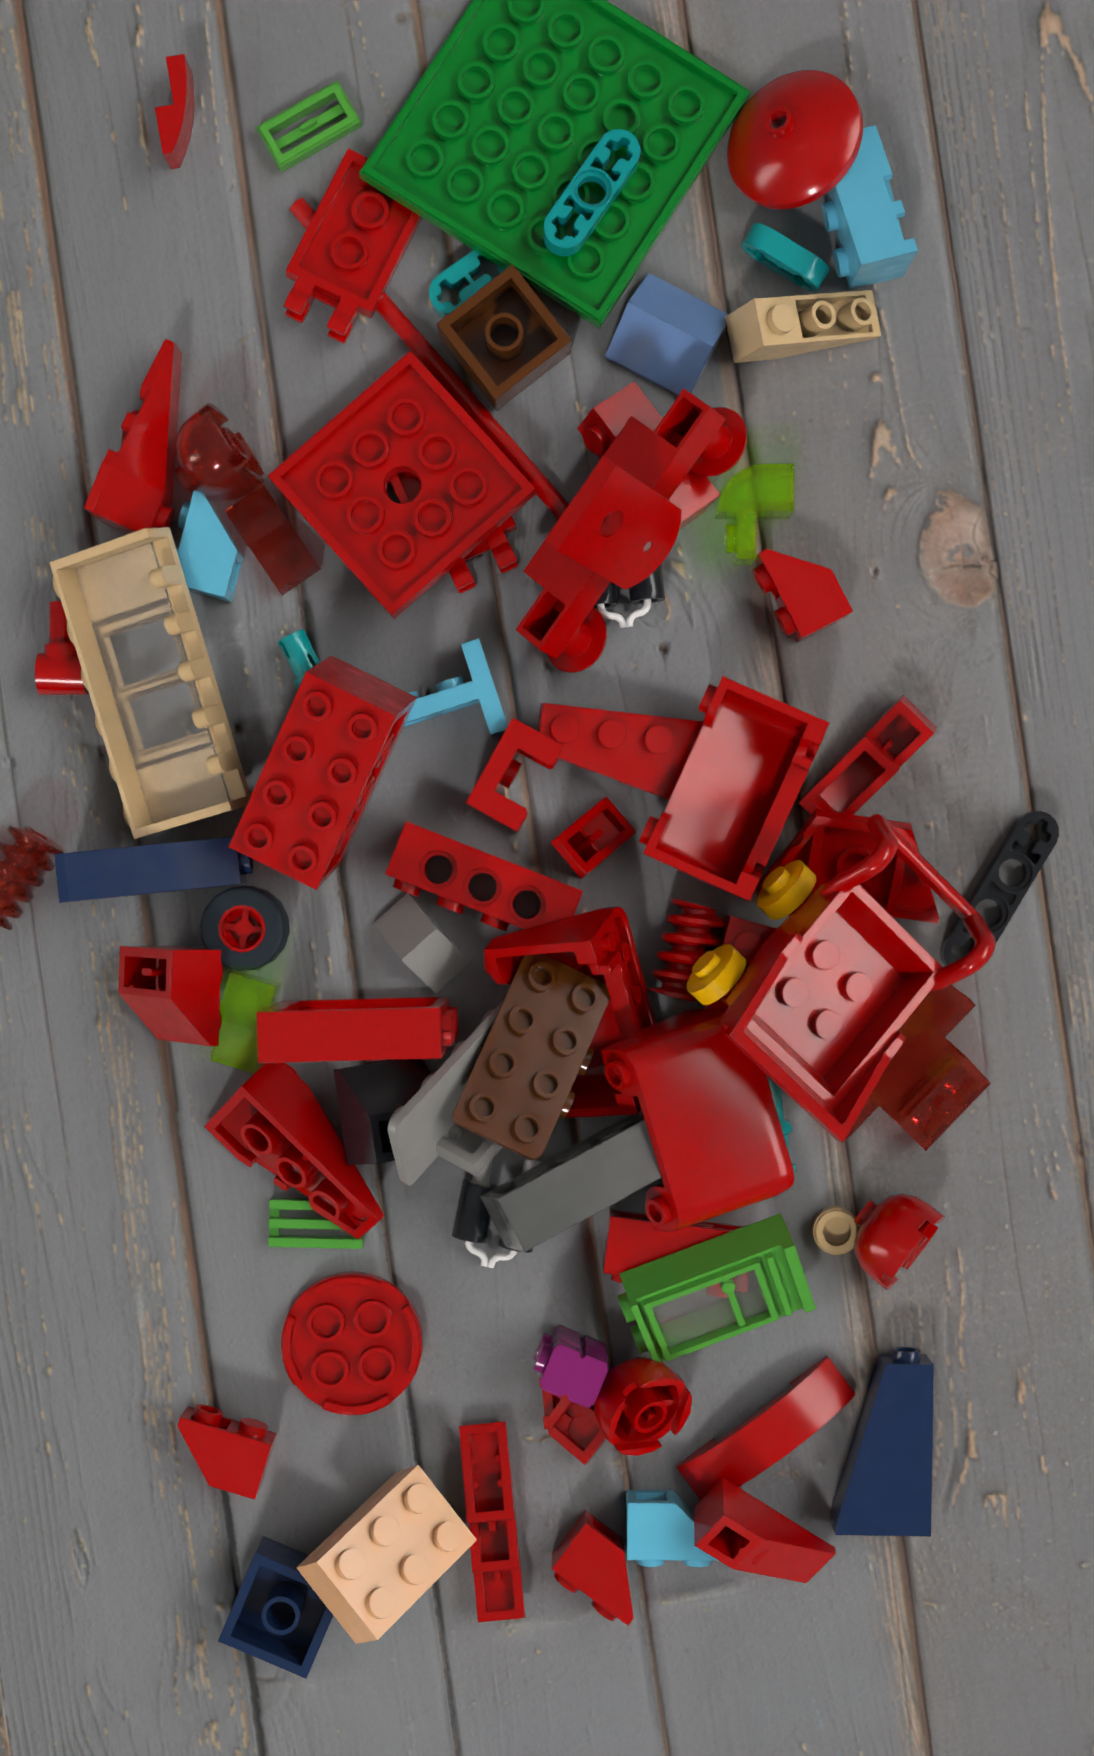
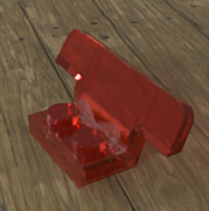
M952 985L927 994L898 1030L906 1040L890 1060L846 1139L880 1107L920 1147L927 1151L991 1084L977 1067L945 1038L976 1006L969 997Z

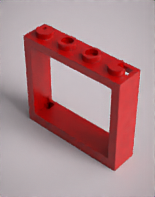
M450 996L288 1000L277 1002L256 1012L258 1063L438 1059L443 1057L447 1048L453 1045L457 1035H459L458 1007H450Z

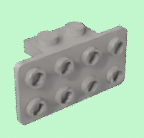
M503 1000L495 1009L488 1011L484 1015L480 1025L465 1041H461L455 1046L451 1056L435 1073H431L425 1078L417 1093L404 1106H400L392 1114L388 1125V1135L399 1179L409 1186L412 1185L438 1156L477 1177L503 1148L457 1126L452 1120L453 1110Z

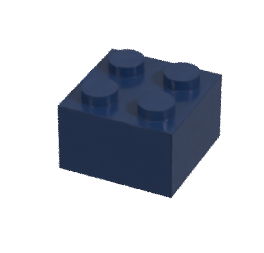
M262 1536L218 1642L307 1679L333 1617L330 1610L296 1568L309 1555Z

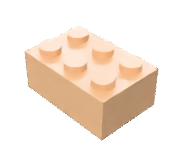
M416 1465L397 1471L296 1568L355 1644L378 1640L477 1539L421 1467Z

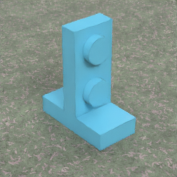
M479 638L461 644L473 681L464 683L462 676L448 679L435 685L436 693L419 698L417 691L409 692V694L416 696L417 699L404 727L480 703L491 737L504 734L508 725Z

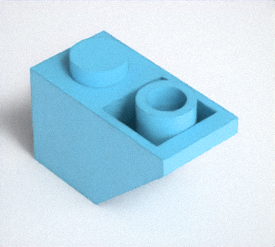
M194 490L191 502L185 501L180 511L178 528L183 529L179 548L176 547L189 592L232 603L244 557L211 501L204 493Z
M626 1490L627 1560H636V1564L645 1567L661 1566L664 1564V1560L683 1561V1564L690 1567H706L711 1565V1561H718L694 1546V1511L673 1490Z

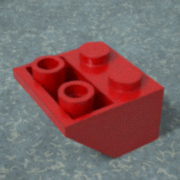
M120 946L118 994L158 1040L203 1046H219V1031L222 1025L220 983L223 978L221 950L178 946Z

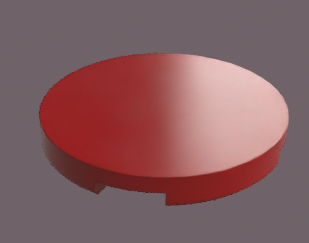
M357 1271L332 1274L309 1286L290 1309L281 1336L282 1360L293 1385H296L307 1398L321 1406L323 1410L341 1415L368 1414L391 1404L408 1387L416 1375L423 1349L421 1323L414 1306L407 1296L386 1279L374 1274Z

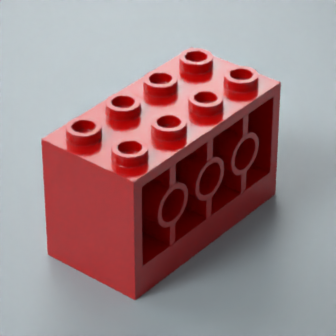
M332 655L306 671L228 847L317 890L341 864L417 697Z

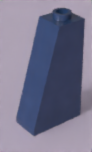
M232 837L54 854L59 903L247 884L246 874L253 873V859L228 847Z
M894 1347L892 1348V1354L878 1355L830 1510V1523L835 1535L931 1537L934 1364L926 1354H921V1350L918 1348Z

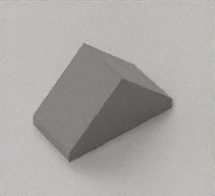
M406 893L373 923L400 960L435 993L471 962L411 894Z

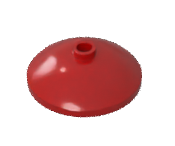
M818 70L791 72L764 85L743 106L729 135L727 162L731 177L736 186L754 203L771 209L801 207L828 193L847 174L860 149L863 137V115L857 98L850 88L838 77Z

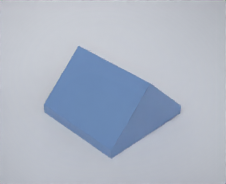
M648 273L629 300L605 354V359L676 396H679L683 389L692 394L727 327L725 316L728 314Z

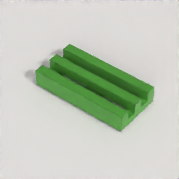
M337 80L260 124L256 129L282 173L361 128L362 123ZM334 99L338 100L339 104L308 120L301 124L300 127L274 141L272 135ZM342 116H347V118L341 120L335 125L329 127L328 129L322 131L321 133L294 147L284 154L281 153V151L287 149L288 147L294 145L295 143L322 129L323 127L341 118Z
M271 1197L269 1199L270 1236L268 1237V1247L363 1249L364 1235L360 1239H356L353 1236L280 1235V1228L343 1229L326 1218L280 1217L281 1210H313L309 1204V1198Z

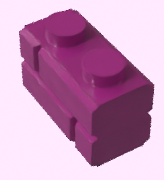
M559 1324L556 1328L554 1327L552 1335L543 1333L533 1358L535 1360L533 1370L540 1373L542 1390L559 1397L567 1394L569 1401L588 1409L595 1404L609 1370L607 1349L604 1342L587 1335L579 1338V1332Z

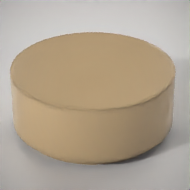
M833 1205L821 1209L815 1215L811 1225L814 1241L824 1252L832 1255H841L849 1252L854 1248V1240L860 1229L854 1223L856 1217L842 1206Z

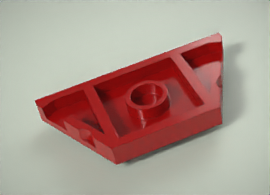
M816 809L758 883L757 897L763 888L762 885L767 876L776 868L784 867L790 862L800 860L816 875V883L811 891L815 892L821 885L827 884L838 873L865 859L877 846L867 827L869 817ZM888 820L919 852L911 823ZM897 854L879 874L860 884L892 917L938 924L939 914L931 888Z

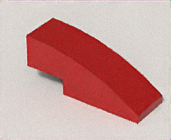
M902 695L798 803L810 815L816 809L854 815L935 733L937 727L905 695Z

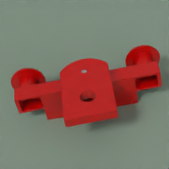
M686 389L681 391L654 431L632 415L630 416L523 570L524 573L544 589L515 630L536 648L546 653L550 662L557 669L568 673L581 672L591 667L600 658L607 641V627L602 615L593 608L611 582L624 590L631 588L649 577L666 559L678 536L682 513L679 507L669 501L670 497L690 470L701 476L713 477L729 471L738 463L747 444V428L741 416L729 408H711Z

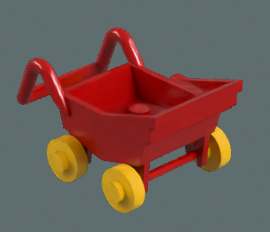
M880 814L870 816L867 821V827L877 843L874 851L865 859L838 873L827 884L821 885L815 892L811 891L816 883V875L800 860L790 862L784 867H778L772 871L763 882V888L757 897L756 904L771 920H779L787 915L789 917L763 943L745 972L746 959L732 945L725 944L713 951L706 952L697 960L686 986L687 991L702 1005H709L720 1000L728 1006L720 1022L727 1029L723 1034L834 1139L843 1143L890 1060L906 1040L898 1030L929 992L947 988L979 971L989 961L996 946L995 937L980 913ZM897 854L963 920L965 928L975 942L974 947L964 957L942 967L860 884L879 874Z

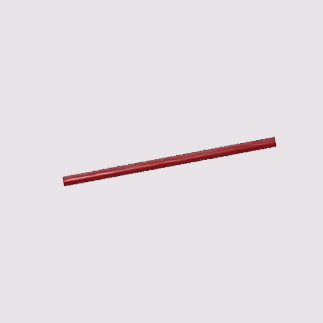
M303 197L299 198L289 209L301 225L307 229L315 211ZM385 292L376 311L536 488V495L559 520L569 503Z

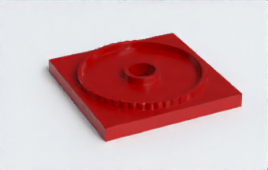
M411 350L268 475L271 482L393 619L400 615L537 494L536 488ZM407 472L414 474L421 482V489L417 497L408 503H396L390 500L387 494L389 481L399 473Z

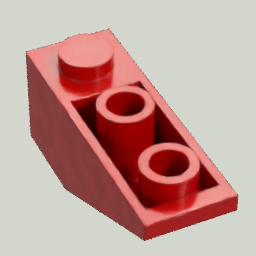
M723 1477L694 1507V1546L733 1570L807 1583L836 1554L834 1546Z

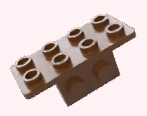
M524 955L453 1110V1122L457 1126L529 1160H536L541 1157L558 1118L564 1119L571 1108L576 1092L572 1091L571 1088L577 1074L582 1076L585 1073L593 1057L594 1049L589 1046L610 1000L607 985L547 955Z

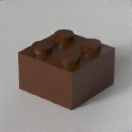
M513 264L437 323L441 340L496 411L571 354L572 340Z

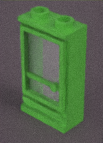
M781 1213L619 1273L625 1293L617 1295L627 1323L634 1320L637 1322L636 1325L630 1328L639 1353L649 1351L652 1360L659 1362L664 1360L666 1362L774 1322L779 1320L781 1316H790L793 1314L792 1312L802 1308L805 1313L816 1309L796 1247Z

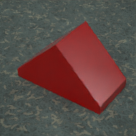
M606 796L550 843L579 878L582 879L635 834L636 831Z

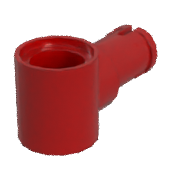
M50 602L49 643L44 645V653H38L35 661L37 692L39 695H87L89 691L85 688L81 679L82 668L77 651L67 633L68 622L62 602Z

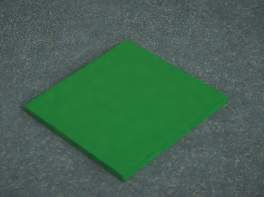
M472 0L367 159L359 175L360 179L501 268L506 270L513 264L528 285L598 329H601L747 102L751 91L607 0ZM614 129H623L631 132L639 141L641 148L637 169L577 253L570 256H559L552 253L546 247L543 240L546 216L604 134ZM622 146L617 151L609 148L611 151L610 159L604 169L609 176L613 166L620 158L628 161L626 159L627 149ZM586 182L579 187L578 195L585 203L597 204L604 199L605 191L596 182ZM574 209L572 217L564 227L555 224L557 239L562 240L566 235L575 238L572 233L574 223L579 214Z

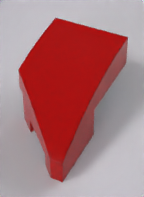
M542 1390L545 1415L543 1416L544 1429H548V1434L584 1465L588 1464L606 1441V1437L596 1419L594 1407L591 1406L588 1409L568 1400L567 1394L559 1397Z

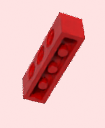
M407 821L404 824L385 875L395 878L392 887L417 897H419L421 889L439 895L436 902L437 905L463 914L465 906L483 913L480 922L503 931H507L509 923L522 929H527L573 916L583 894V890ZM435 856H444L452 864L451 877L441 884L431 881L426 873L428 862ZM479 873H487L496 881L497 890L490 900L480 901L471 894L470 882ZM524 890L535 892L541 900L539 913L531 918H523L514 910V899L519 892Z

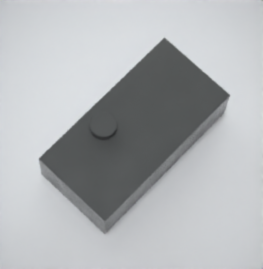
M642 1110L638 1114L623 1118L480 1195L505 1247L526 1252L608 1206L624 1200L632 1193L661 1178Z

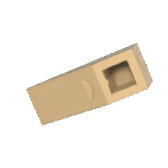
M872 290L755 298L725 316L734 363L773 360L873 340L881 336Z

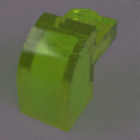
M794 463L749 466L736 473L724 487L716 505L714 519H733V525H725V553H733V566H752L756 560V519H790L794 513Z

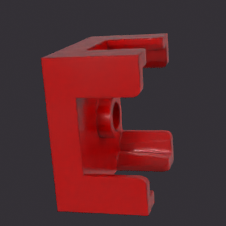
M512 718L468 797L466 804L512 830L519 832L528 816L525 807L499 794L500 787L503 785L509 789L522 766V763L516 760L519 753L547 769H553L564 745Z

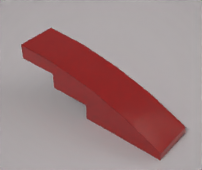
M506 1421L459 1426L466 1518L469 1530L477 1539L470 1547L472 1573H474L478 1623L526 1618Z

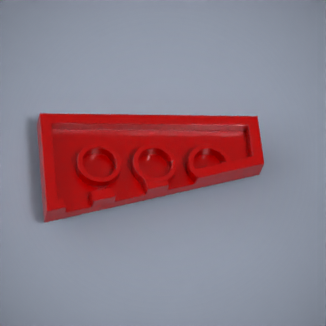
M541 703L538 732L564 745L557 758L558 760L590 772L598 773L619 783L643 790L669 801L703 726V721Z

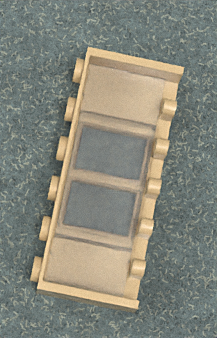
M170 527L144 528L49 562L53 573V587L62 602L68 622L67 633L77 651L82 668L81 679L91 697L95 710V725L99 734L103 737L109 756V771L117 783L123 802V817L126 824L131 828L133 838L144 837L246 807L251 795Z

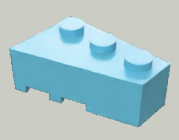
M876 125L863 128L862 142L856 159L842 180L825 194L826 202L822 203L821 206L827 232L834 231L838 246L837 249H833L836 273L839 278H846L848 290L903 277L918 252L914 238L904 240L899 218L905 217V210L901 200L894 201L889 182L893 174Z

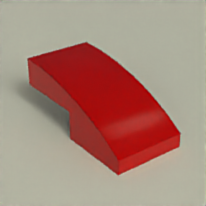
M185 54L166 57L173 104L155 107L162 153L170 169L180 168L190 142L194 120L193 74Z

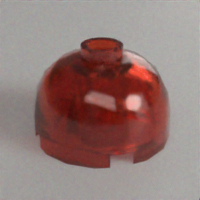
M207 403L182 424L176 436L175 455L180 466L175 469V473L183 486L191 493L198 489L210 499L223 502L237 500L251 493L265 482V479L261 477L264 472L255 454L240 432L234 434L228 427H223L222 425L229 419L215 405Z

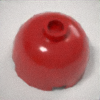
M908 1194L890 1195L878 1205L870 1200L854 1220V1223L860 1227L854 1240V1251L861 1268L883 1288L889 1290L899 1280L895 1277L899 1269L903 1267L908 1270L938 1230L936 1224L943 1221L945 1216L927 1202Z
M636 1357L620 1363L606 1375L594 1404L595 1416L604 1436L614 1445L617 1451L623 1455L639 1456L662 1447L658 1439L665 1436L670 1430L675 1436L683 1428L691 1412L692 1396L682 1378L662 1361L659 1362L646 1357Z

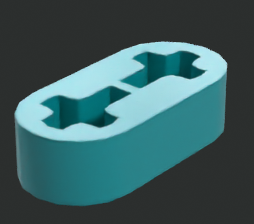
M754 223L741 243V248L751 258L793 284L810 292L818 291L830 271L828 265L821 258L761 223Z
M473 250L433 279L429 287V299L433 310L440 317L444 318L493 280L489 274H484L475 281L472 279L480 273V261L486 257ZM497 266V272L499 275L505 269L501 268L500 266ZM464 283L468 285L458 293L459 304L453 306L450 301L442 304L439 302L443 298L441 289L444 286L448 285L451 290H455Z

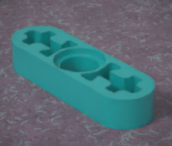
M614 129L604 134L546 216L543 240L546 247L552 253L559 256H570L577 253L637 169L641 148L639 141L631 132L623 129ZM620 146L626 148V159L628 161L620 158L613 166L609 176L604 171L610 159L611 151L609 148L613 151H617ZM586 182H596L603 187L605 197L597 204L585 203L578 195L579 187ZM574 209L579 214L573 227L572 234L575 238L566 235L562 240L557 239L555 224L564 227L572 217Z

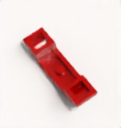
M827 1355L789 1382L791 1387L743 1423L718 1441L714 1438L676 1465L700 1501L722 1477L737 1487L750 1481L811 1437L856 1395Z

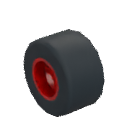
M254 886L231 887L215 895L206 906L200 923L201 940L205 948L221 950L222 966L236 971L256 970L274 961L284 950L290 933L288 914L281 901L269 891Z

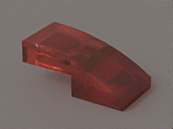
M261 485L224 510L282 596L321 570L264 485Z

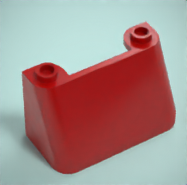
M722 676L718 687L709 684L698 710L706 714L703 726L665 811L662 812L659 819L653 816L649 817L639 842L646 845L643 852L644 855L750 903L830 723Z
M619 906L599 908L492 939L484 949V967L487 974L492 976L497 984H511L524 955L544 954L607 985L610 1000L589 1046L594 1049V1054L585 1073L582 1076L577 1074L571 1090L576 1092V1095L565 1118L638 1114L641 1110L638 1096L622 1094L607 1081L605 1063L600 1050L656 1024L629 920L623 908Z
M727 1009L684 1010L600 1049L605 1063V1076L609 1084L622 1094L638 1096L663 1183L650 1188L646 1196V1213L656 1231H676L783 1193L790 1189L794 1183L793 1166L766 1073L723 1034L727 1029L720 1022L723 1019L722 1015Z

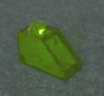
M234 971L229 974L220 1005L222 1025L219 1031V1046H212L210 1061L253 1074L257 1071L259 1063L256 1012L278 1002L283 983L242 971Z

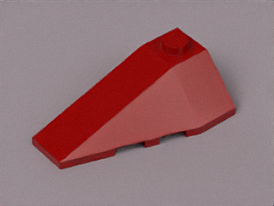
M168 339L164 340L141 385L139 398L140 401H143L140 410L134 409L131 413L127 412L121 424L123 430L122 445L118 452L111 449L108 450L84 506V509L102 523L129 534L144 528L170 527L174 517V509L170 508L173 502L182 352L173 341Z
M265 1063L204 1126L239 1161L250 1168L255 1163H258L276 1175L273 1182L284 1191H287L290 1187L297 1189L309 1197V1204L314 1211L356 1239H360L385 1216L355 1165H347L345 1147L310 1087L298 1076L294 1068L286 1063Z

